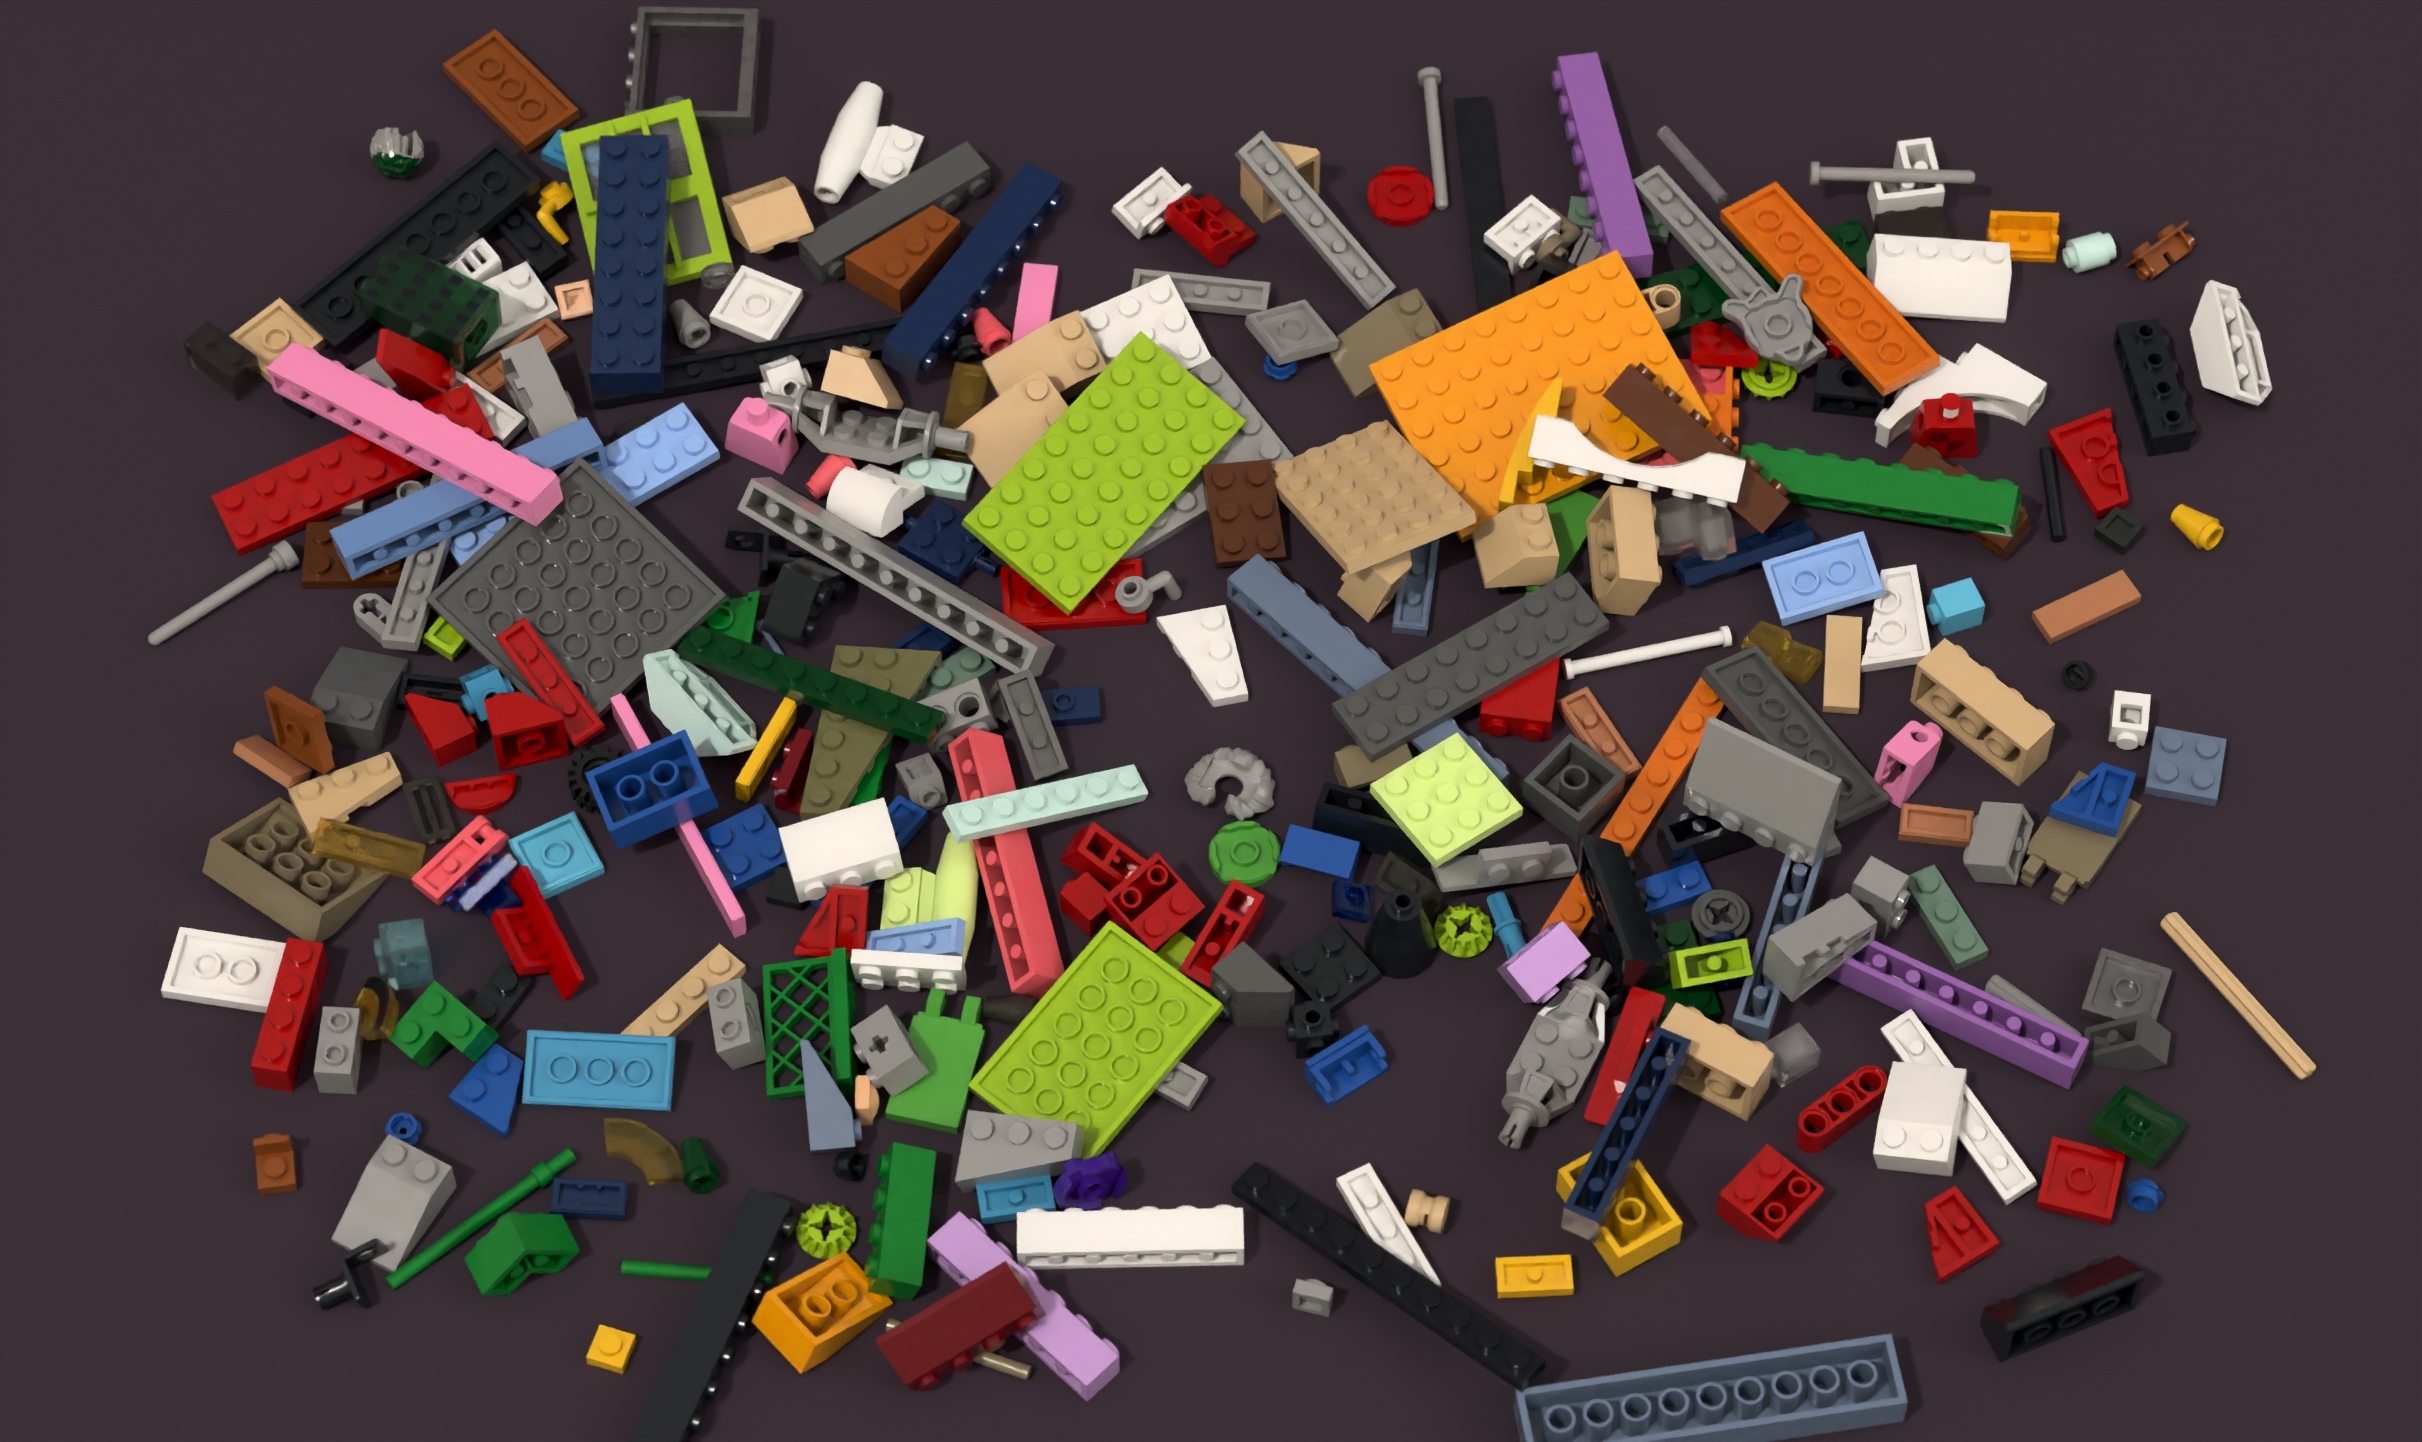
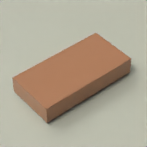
M258 734L239 740L235 744L233 750L235 755L286 788L308 781L311 776L312 769Z
M1902 803L1898 840L1966 848L1970 845L1972 838L1974 811Z

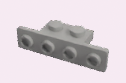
M1548 841L1480 849L1478 854L1453 857L1436 868L1431 865L1442 892L1575 876L1577 872V866L1568 845H1549Z

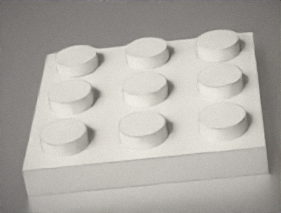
M1169 274L1080 312L1107 366L1140 331L1187 371L1212 358Z

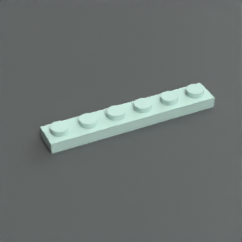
M1132 764L947 805L942 814L956 843H961L1143 802L1149 793L1135 765Z

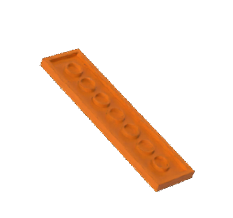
M1776 181L1721 210L1720 220L1780 285L1788 274H1798L1802 277L1801 301L1808 308L1812 320L1883 397L1940 366L1941 357Z

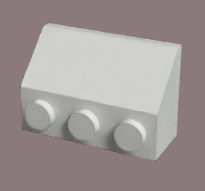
M884 797L778 829L799 903L821 899L827 895L832 884L859 886L878 879H888L895 874L904 872L899 847Z

